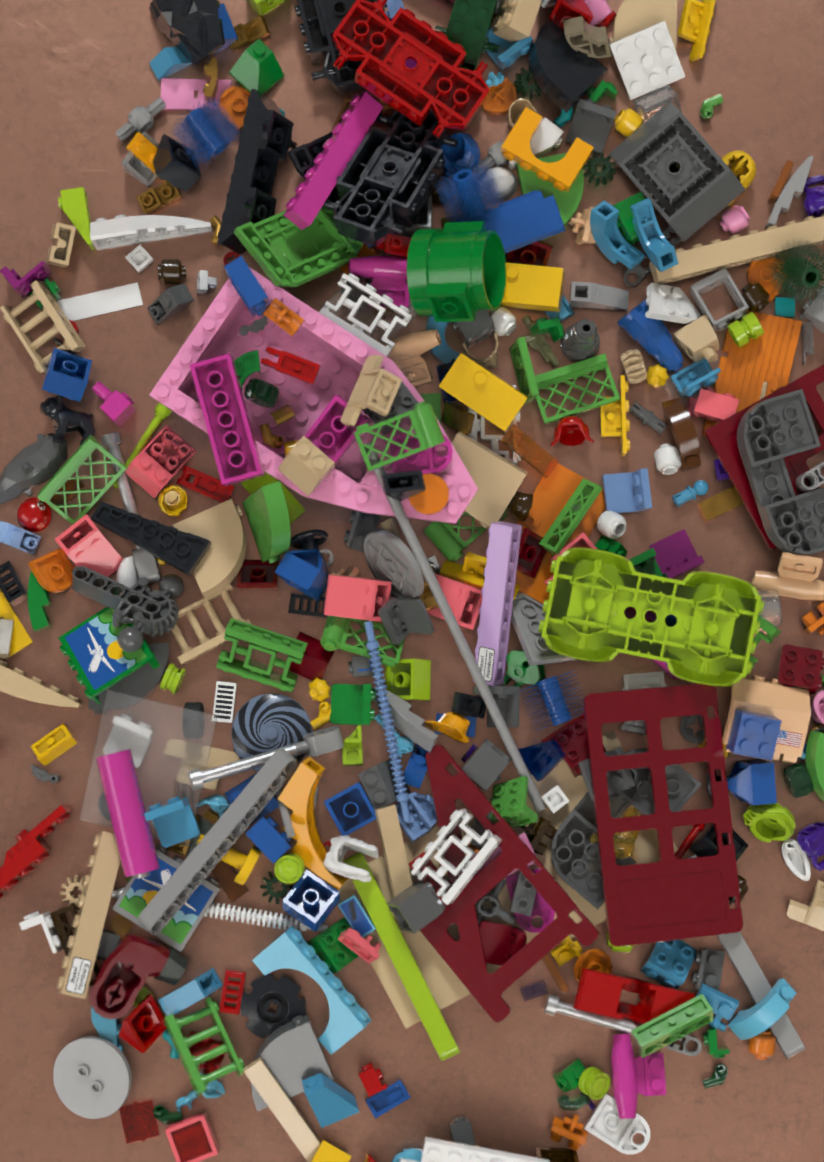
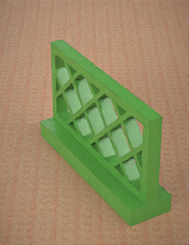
M605 353L535 376L538 391L542 389L551 391L548 400L541 398L539 395L535 398L544 424L620 401ZM605 370L607 377L604 382L594 378L596 372ZM585 377L589 379L585 388L575 384L577 378ZM592 381L602 385L598 394L587 390ZM566 383L570 385L567 394L556 390L559 384ZM573 387L583 391L579 400L569 396ZM604 387L612 390L614 397L607 399L600 395ZM554 393L564 397L560 406L550 402ZM585 393L596 398L593 404L588 405L581 402ZM567 399L577 403L574 410L569 411L563 408ZM548 405L558 409L555 416L547 418L545 410Z
M90 434L39 491L37 498L42 502H46L73 525L92 508L127 467ZM96 448L103 453L104 460L92 461L91 453ZM115 463L120 469L116 474H107V464ZM92 464H104L105 474L93 475ZM81 465H90V475L79 476L78 468ZM91 478L92 489H80L79 479ZM93 478H105L106 485L103 488L94 489ZM77 479V490H66L65 482ZM92 492V501L90 503H81L80 493ZM78 493V503L67 504L66 494ZM55 494H63L64 504L56 505L50 499ZM67 507H79V515L73 519L68 515Z

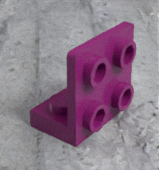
M41 261L22 278L14 269L10 271L6 266L0 270L1 274L21 298L29 296V293L33 291L30 284L35 280L44 281L46 278L49 279L52 273L44 261Z
M684 529L649 546V549L654 548L657 554L655 559L665 578L673 579L705 563L702 555L698 557Z

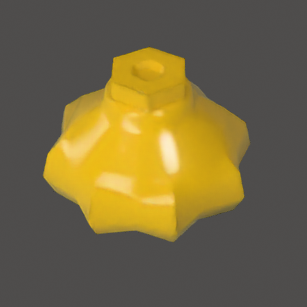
M659 364L649 366L646 372L647 384L652 385L654 388L665 386L669 378L667 368H663Z
M316 678L314 681L309 682L308 693L313 700L323 702L325 699L330 698L329 691L331 687L327 685L326 680Z

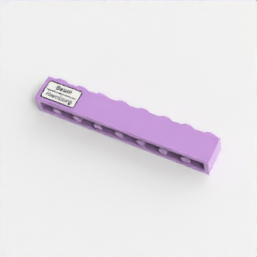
M501 521L491 523L488 530L489 544L486 549L487 562L484 569L485 579L481 591L482 605L479 610L480 623L477 629L478 640L475 648V660L487 685L490 686L504 684L522 525Z

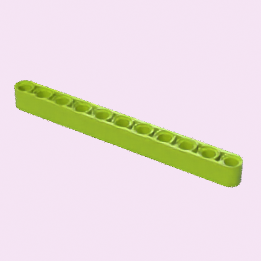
M358 852L344 859V864L369 872L370 882H362L352 879L441 1061L443 1062L460 1053L364 855Z

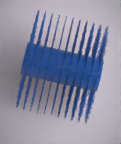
M203 105L202 109L197 107V109L185 117V121L181 120L183 121L182 128L184 129L182 132L187 133L186 135L183 134L184 136L181 140L183 146H185L184 149L187 148L185 151L188 150L187 153L189 151L190 153L192 151L194 153L200 152L202 160L204 158L209 160L211 157L214 158V156L216 157V155L223 152L231 144L230 142L235 140L232 136L239 130V128L236 129L238 127L236 126L232 133L230 131L227 132L224 129L226 126L221 124L226 121L228 116H226L225 112L221 116L219 108L212 111L210 109L211 105L208 107Z
M482 167L479 172L476 171L477 168L474 169V172L462 168V170L452 176V180L443 178L451 182L446 184L451 188L445 190L444 186L446 185H442L443 187L441 188L443 189L440 190L444 191L443 193L445 194L443 195L447 198L445 199L447 201L444 202L451 205L449 207L451 209L447 211H452L451 213L453 214L451 215L454 216V219L464 215V220L468 217L473 219V222L474 219L477 220V218L484 216L483 214H488V212H501L499 210L485 211L493 210L494 208L490 207L499 204H496L498 203L496 201L495 203L493 202L492 194L494 192H491L493 183L489 184V179L492 178L487 177L486 172L478 174L483 171ZM458 209L461 212L458 213L459 215L457 217H455L454 213H456L455 211Z
M566 674L547 678L537 682L536 685L526 688L529 689L538 685L539 688L527 693L540 689L539 693L529 697L541 693L542 696L538 698L543 697V700L537 703L544 701L545 709L549 713L548 717H550L551 725L553 726L572 720L562 690L573 685L561 689L560 686L569 682L560 685L559 682L570 677L557 680V678Z

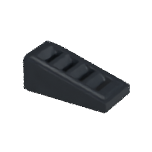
M7 561L0 566V575L8 570L10 573L2 578L0 577V587L9 604L15 607L28 599V591L10 561ZM12 577L14 578V579L11 580L10 582H8V583H6V584L4 583V582H6L7 580L11 579ZM17 584L16 588L12 589L11 591L8 590Z
M291 593L288 613L327 619L328 615H323L326 597H320L317 601L308 595ZM296 598L300 599L298 610H294ZM304 599L308 600L306 611L302 610ZM312 601H316L314 612L310 611ZM319 602H323L322 613L318 612Z

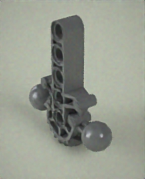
M78 566L73 569V590L113 609V627L120 628L122 623L133 624V627H126L121 630L117 638L120 648L125 652H135L141 648L144 642L143 633L152 635L153 638L156 634L162 637L164 632L169 633L170 629H174L178 621L179 608L176 600L173 599L179 597L184 589L182 578L178 575H165L159 582L160 591H152L147 586L148 580L146 578H139L138 582L129 588L87 567Z

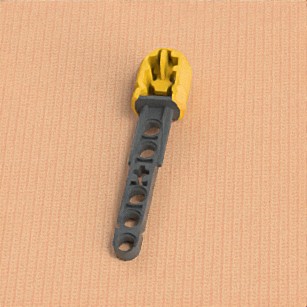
M736 150L729 152L721 158L727 166L730 165L731 171L736 177L740 176L739 181L746 189L756 175V165L752 157L743 151ZM670 226L663 232L666 240L669 239L670 232L675 233ZM678 235V239L673 238L669 242L674 248L682 241ZM644 252V259L650 260L647 254ZM640 263L632 269L628 268L623 278L625 285L630 288L637 287L646 278V275L651 273V269L642 268ZM635 273L638 276L637 282H628V274Z

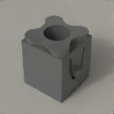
M487 310L477 311L475 321L452 322L454 331L457 330L462 341L467 344V348L491 337L496 329Z
M486 739L462 767V770L478 786L487 791L493 782H497L502 778L499 776L512 759Z
M423 881L413 883L387 902L390 910L398 919L401 928L414 934L441 915L445 910V906L436 895L433 886L429 882L425 884Z

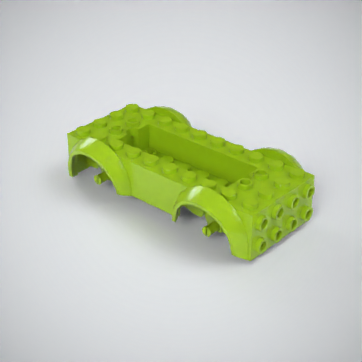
M570 548L561 556H557V560H552L550 572H553L554 576L553 580H548L546 592H549L550 596L549 601L544 600L542 612H546L545 621L540 620L538 632L542 633L541 637H544L549 649L555 653L591 662L611 661L618 652L667 662L669 671L675 677L709 686H732L743 677L746 678V674H750L752 662H749L750 653L754 654L756 642L753 641L754 633L758 634L760 621H757L758 613H762L764 601H761L762 596H759L756 588L751 583L733 576L706 571L691 572L683 581L635 572L632 562L626 557L591 548ZM627 607H634L636 609V616L634 618L628 619L624 615ZM647 611H654L657 618L653 623L645 620V613ZM674 615L677 618L676 625L673 627L667 626L665 624L666 616Z

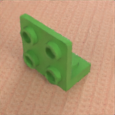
M526 776L496 784L492 790V805L513 829L538 821V814L526 805L528 778ZM491 812L490 821L496 824L499 820Z

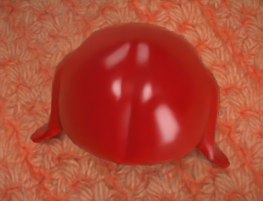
M567 416L562 418L555 428L554 441L550 446H554L558 442L567 446H575L583 443L585 440L592 443L594 440L590 438L589 428L581 418Z

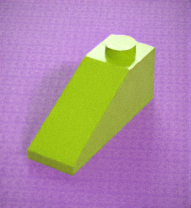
M85 188L60 190L61 197H58L59 208L64 210L91 250L95 249L90 238L91 219Z

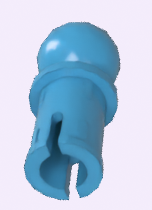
M698 480L694 483L693 488L688 485L685 490L673 495L672 500L679 507L692 499L696 500L695 495H705L708 492L709 486L704 480Z

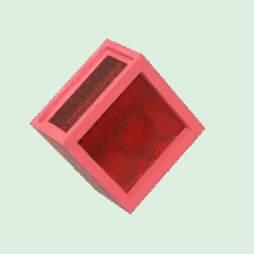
M206 1111L168 1125L165 1129L176 1162H199L217 1155L220 1151Z

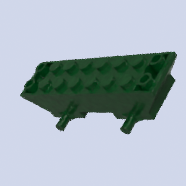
M455 0L447 29L436 25L435 29L437 30L435 31L437 33L442 31L449 41L453 44H460L465 49V52H467L465 61L460 68L476 70L486 50L498 52L499 45L488 42V35L498 0Z

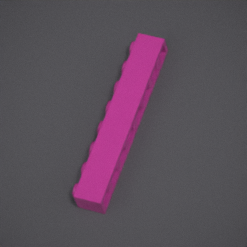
M366 91L352 98L350 101L351 107L342 114L341 123L337 124L332 130L333 136L324 143L323 152L319 153L314 159L315 165L304 175L305 181L296 188L295 192L297 194L286 204L287 210L284 216L301 230L312 224L336 185L337 177L341 176L347 163L350 162L383 108Z

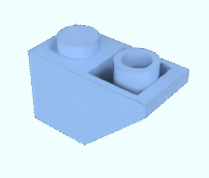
M0 521V543L35 555L41 536L10 523Z

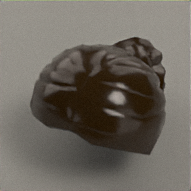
M516 492L508 506L514 519L521 522L526 521L532 507V494Z

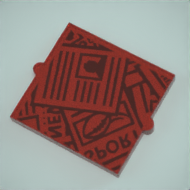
M152 1100L140 1103L135 1101L133 1104L119 1109L126 1143L139 1140L144 1142L148 1138L160 1136L157 1119L153 1115L154 1105Z

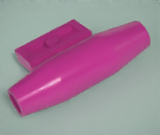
M373 255L349 259V273L373 279L370 285L377 290L375 293L381 297L384 294L394 300L393 304L397 307H400V305L406 308L409 307V290L406 283L407 257ZM380 304V306H382L383 308H388L385 305Z
M630 1034L613 1035L611 1068L613 1094L619 1119L636 1118L638 1093L644 1096L667 1095L663 1053H655L644 1058L641 1056L635 1058Z

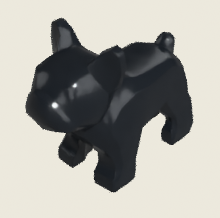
M57 395L56 397L47 398L40 404V412L52 421V426L55 430L52 442L62 443L66 433L78 431L82 437L80 446L90 434L94 437L95 429L93 427L92 413L87 414L68 409L63 401L64 396Z

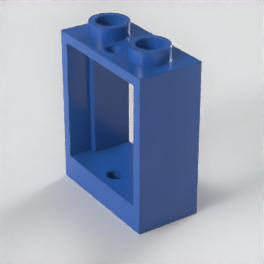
M240 256L224 266L227 277L253 317L256 315L262 316L270 306L269 298L243 257Z

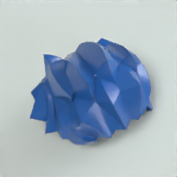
M463 132L453 133L448 137L457 139V146L455 148L448 145L440 147V149H443L444 159L446 160L444 166L445 176H450V174H454L456 171L459 172L462 168L464 170L465 168L469 169L471 165L472 169L475 165L479 164V144L472 138L471 134Z

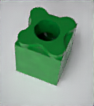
M641 191L613 205V207L619 210L617 220L619 231L623 238L632 246L638 243L639 239L632 223L634 218L630 206L645 200Z

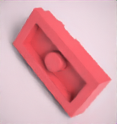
M348 928L338 937L340 942L367 963L373 962L380 956L378 955V950L381 944L378 942L374 947L371 946V936L364 939L358 931Z

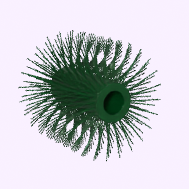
M794 241L791 252L789 251L787 256L784 255L785 258L779 256L785 261L783 262L784 264L775 261L777 265L771 267L781 270L780 272L771 271L776 272L772 274L777 276L775 288H779V293L781 290L786 292L792 299L797 298L800 301L798 298H802V302H805L803 295L805 294V298L806 293L809 292L808 297L811 302L812 295L815 294L817 289L824 291L822 289L824 287L819 284L820 281L824 282V278H821L824 274V257L821 256L824 255L816 250L814 246L812 247V245L805 249L806 246H803L802 242H799L797 249L798 245L796 243L795 248Z

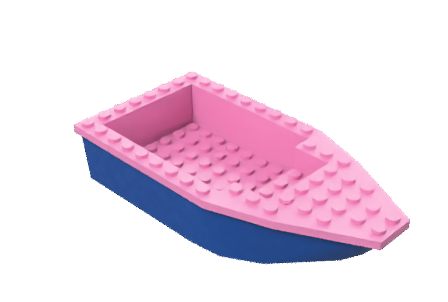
M251 268L250 270L267 294L270 304L276 298L305 321L293 337L269 318L267 319L268 324L264 326V330H259L258 333L249 331L246 336L240 335L239 330L242 326L253 325V322L262 318L264 314L253 317L228 279L149 394L150 397L208 434L190 364L225 354L232 355L235 361L239 356L255 350H259L260 362L262 358H266L277 363L279 357L268 354L265 351L267 347L279 351L284 350L317 363L321 367L313 385L275 371V369L261 363V371L253 373L244 382L242 393L263 470L303 497L363 513L396 517L374 470L368 471L357 441L350 446L337 461L334 469L308 497L278 470L285 459L284 444L278 449L266 445L263 442L259 426L269 423L271 433L282 436L284 443L294 440L299 441L305 436L335 395H340L347 402L349 401L364 363L372 355L384 357L380 368L401 378L418 403L423 402L424 399L393 360L281 287L275 286L273 282ZM289 404L295 413V417L277 426L270 413ZM361 410V412L371 420V418L368 416V414H365V413ZM409 416L402 418L398 425L399 428L408 432L412 425ZM372 420L368 424L369 426L373 425ZM438 421L442 434L449 440L448 436L446 435L445 431L443 430L441 424ZM391 427V431L385 435L379 432V435L388 438L391 436L394 428ZM397 429L394 436L407 435ZM365 432L360 435L363 444H367L373 441L375 435ZM377 437L373 446L375 449L384 452L388 441ZM452 443V459L450 464L443 471L434 473V475L441 477L446 482L449 489V500L446 506L439 513L424 515L417 512L407 498L400 501L407 518L456 524L478 491L475 482ZM389 446V448H388L386 454H388V455L391 456V454H390V446ZM439 446L436 449V453L438 456L444 457L448 454V449L445 446ZM377 453L379 459H381L382 455ZM385 456L383 461L388 460L390 458ZM392 463L383 466L387 474L393 473Z

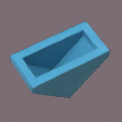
M177 47L163 48L149 63L158 81L192 65Z

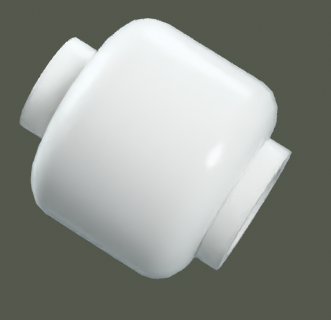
M505 307L489 312V316L496 328L494 332L498 336H509L516 329V317Z
M671 444L661 445L654 453L656 468L662 474H674L682 464L677 447L671 446Z
M605 511L598 518L597 529L606 537L617 539L625 533L627 522L622 515L614 511Z

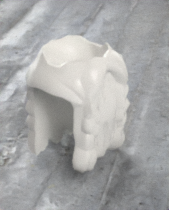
M347 835L332 838L330 841L332 844L331 849L326 853L323 863L326 869L350 879L370 882L371 877L368 871L344 864L342 860L348 850L378 859V849L374 845H368L357 838L352 839Z

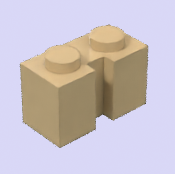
M59 222L53 224L50 240L55 242L54 246L52 245L48 248L46 264L63 268L69 265L76 230L75 226Z

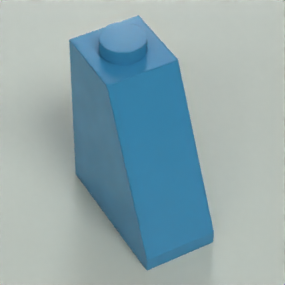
M214 968L168 993L158 1001L166 1016L175 1015L222 987L223 984Z
M322 1073L302 1080L305 1095L321 1128L360 1112L355 1096Z

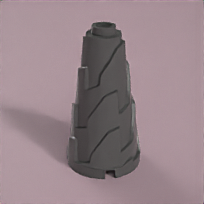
M582 319L564 331V337L561 338L560 346L564 356L571 362L583 361L595 357L598 353L600 337L594 321Z

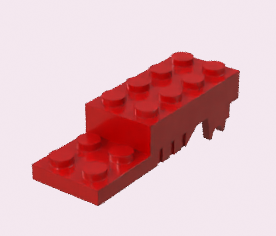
M68 804L60 805L30 832L24 829L15 837L17 843L6 852L4 865L0 868V899L3 897V891L11 890L19 883L18 878L29 875L34 870L33 866L36 863H42L50 856L49 852L52 848L43 838H47L55 831L53 828L55 825L63 824L71 817L69 813L73 810Z

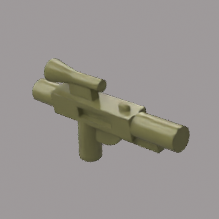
M529 315L524 316L522 320L530 332L529 335L524 336L526 343L532 349L539 351L546 363L550 362L553 368L560 365L552 352L551 345L543 337L547 335L549 338L551 334L546 332L532 336L530 328L535 323Z

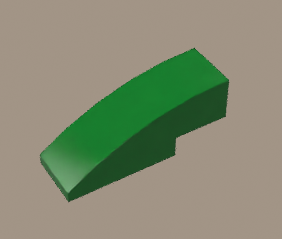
M31 570L27 592L28 610L33 631L39 632L52 627L45 609L52 606L48 591L38 583Z

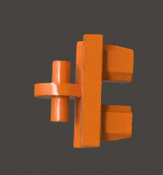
M274 298L270 306L263 313L292 337L305 321L276 298Z
M824 601L816 607L822 615L820 618L816 619L811 611L801 618L806 626L804 631L807 634L820 626L822 628L817 632L820 636L824 634Z
M576 1114L573 1115L572 1119L566 1116L564 1119L554 1116L550 1139L558 1143L564 1136L569 1139L567 1146L577 1151L581 1145L585 1146L588 1131L583 1129L584 1124L577 1122L579 1116Z

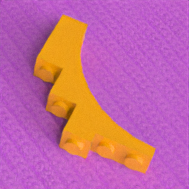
M309 756L300 764L278 797V800L293 811L290 818L295 836L292 839L298 842L290 853L298 854L303 859L305 868L308 867L313 874L318 875L331 887L339 890L346 883L348 877L332 873L323 865L327 852L320 840L314 816L315 793L325 768Z

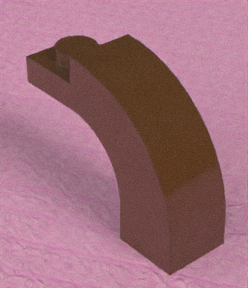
M681 397L662 402L664 418L672 431L681 458V469L684 471L702 465L698 437L684 401Z

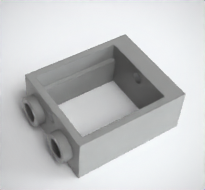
M726 268L690 286V295L702 315L707 316L714 331L725 329L734 320H742V317L748 312L749 307ZM724 284L738 310L715 321L700 295Z

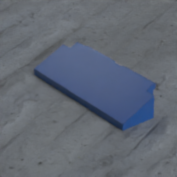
M538 190L501 203L498 206L500 208L485 210H499L501 212H488V214H483L484 216H480L477 220L474 219L473 221L483 220L487 231H496L502 240L505 253L566 231L554 196L544 198L542 192Z

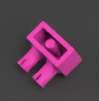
M100 381L93 386L92 390L104 402L100 406L101 410L118 427H121L136 411L132 406L134 402L124 391L121 394L117 390L111 392Z

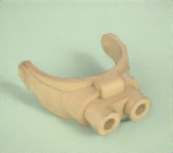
M493 332L496 340L495 349L486 358L472 356L467 350V344L465 342L462 343L466 354L486 369L488 366L491 368L498 366L496 359L498 358L497 348L499 342L496 332Z

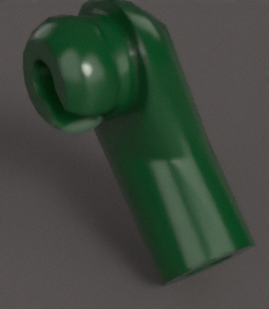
M157 1105L153 1109L154 1117L165 1125L183 1120L182 1112L176 1111L171 1113L162 1105Z

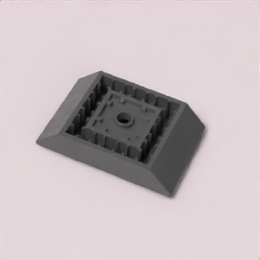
M670 101L609 153L611 158L642 192L645 198H649L652 201L653 207L683 242L745 191V188L731 169L681 111ZM673 163L680 165V170L676 173L669 171V167Z

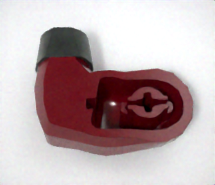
M127 934L105 958L92 986L90 1004L94 1012L107 1019L124 1017L131 1011L137 994L144 986L148 977L154 976V979L176 985L186 969L188 958L171 947L167 948L156 940L142 935Z

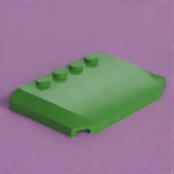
M323 206L312 224L303 230L284 216L285 211L255 224L248 222L237 227L233 232L273 284L282 287H298L348 264L350 258H356L364 244L363 242L338 234V230L335 228L333 210Z

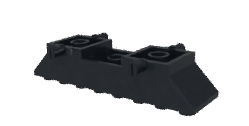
M251 89L248 98L247 111L244 116L243 129L239 138V147L235 156V165L231 175V183L226 197L227 201L222 215L217 242L238 254H242L247 249L233 232L237 227L248 222L255 224L275 215L277 199L272 197L271 193L278 162L286 161L288 149L292 150L298 146L291 139L294 123L282 115L273 100L255 89Z

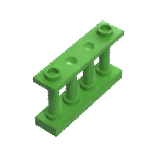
M210 997L206 998L205 1008L181 1019H175L173 1014L166 1016L163 1021L197 1097L206 1092L208 1083L236 1071L239 1078L243 1075V1068H245L242 1058L237 1057L218 1015L219 1007L215 1001L212 1002ZM205 1016H211L215 1026L189 1038H183L180 1031L183 1026ZM217 1033L219 1034L223 1045L197 1057L195 1055L191 1056L189 1051L191 1045ZM227 1052L231 1064L205 1076L199 1074L197 1069L199 1064Z

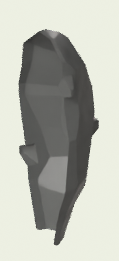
M39 433L37 435L38 441L23 448L5 466L0 476V505L18 498L22 494L29 497L32 496V488L51 479L68 459L67 441L63 439L62 443L52 442L54 433H49L46 436Z

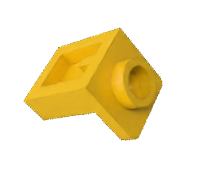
M568 936L550 953L560 967L576 956L579 958L583 949L577 940L573 942Z

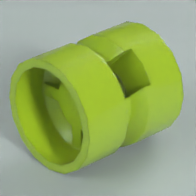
M753 312L743 316L742 321L736 320L727 325L732 339L739 348L749 343L750 338L756 339L764 334L763 328Z

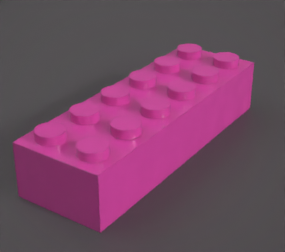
M225 354L190 364L222 485L228 486L264 476L263 466L233 356Z

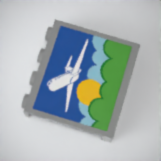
M159 844L155 847L160 868L149 871L150 876L137 879L136 875H133L112 908L146 931L148 930L138 921L140 913L184 862L182 858L176 855L174 858L168 855V850ZM210 876L208 879L205 878L163 930L154 936L182 952L214 898L222 889L218 886L220 882Z

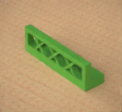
M584 478L582 479L539 543L548 553L552 555L560 553L603 489L601 486Z
M700 994L631 1030V1035L639 1046L640 1056L644 1058L713 1022V1009L704 995Z

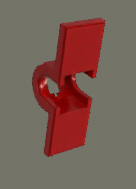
M582 968L573 1009L616 1019L626 1018L643 1025L693 999L695 994L656 985L626 975H613ZM625 990L640 994L641 1003L638 1002L637 1006L630 1003L620 1002L621 991Z

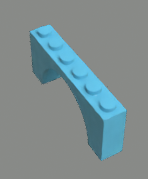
M293 926L252 960L264 975L278 969H294L307 974L320 985L329 1003L330 1016L327 1028L318 1040L331 1055L363 1030L371 1021L366 1010L359 1006L354 996L343 987L340 979L333 975L328 965L317 956L313 947L306 943L301 933Z

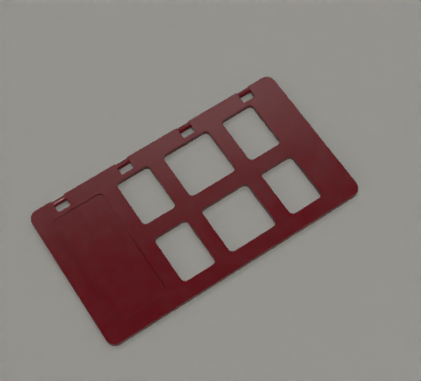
M691 684L586 695L583 705L610 944L619 947L740 932L743 928V916L740 905V890L735 846L733 844V828L716 687ZM713 706L714 718L708 719L707 707ZM701 715L703 717L704 747L667 751L663 749L660 720L662 718ZM644 721L647 752L606 756L604 754L602 724ZM707 762L712 807L671 812L665 767L672 764ZM648 767L651 776L654 813L650 815L612 818L607 772ZM720 769L721 781L719 782L715 781L714 770ZM713 823L715 825L718 849L716 855L686 859L675 858L672 835L673 827ZM647 829L656 830L659 849V860L657 862L622 866L616 864L613 841L615 833ZM721 833H727L728 845H723ZM732 896L735 898L736 908L730 909L729 897Z

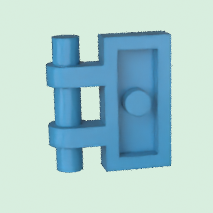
M702 983L701 989L697 991L695 997L703 994L713 1009L715 1016L713 1017V1022L708 1024L710 1028L719 1029L724 1032L727 1024L721 1022V1019L723 1017L730 1021L739 1005V1001Z

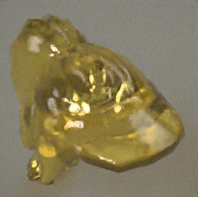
M628 809L623 817L638 816V809ZM639 830L619 832L613 835L615 857L625 859L632 856ZM597 833L592 834L590 837L592 844L598 842Z

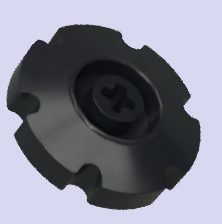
M273 973L263 974L255 978L250 984L252 990H245L241 999V1015L249 1018L246 1022L247 1028L253 1034L263 1039L281 1026L291 1022L293 1018L300 1015L305 1016L306 999L298 995V992L301 991L300 985L294 979L284 974L279 979L274 978ZM271 1002H273L274 1005L278 1004L276 1010H274L273 1008L269 1009Z

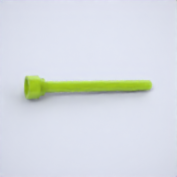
M160 403L157 404L154 409L155 416L125 463L127 468L145 448L161 420L169 417L172 412L170 409ZM117 480L113 483L114 488H119Z

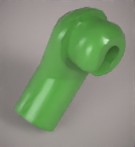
M721 94L703 101L700 109L702 118L709 119L713 116L714 106L723 103Z

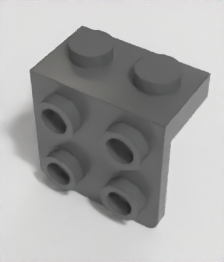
M579 99L566 142L573 144L578 137L593 146V152L601 154L617 112L610 106L596 105L590 99Z
M401 382L388 415L384 417L367 407L362 409V411L368 414L374 425L415 409L414 405L418 401L405 384ZM383 425L380 432L383 435L389 433L391 426Z
M391 597L378 611L392 644L398 645L409 633L432 634L435 631L421 599Z

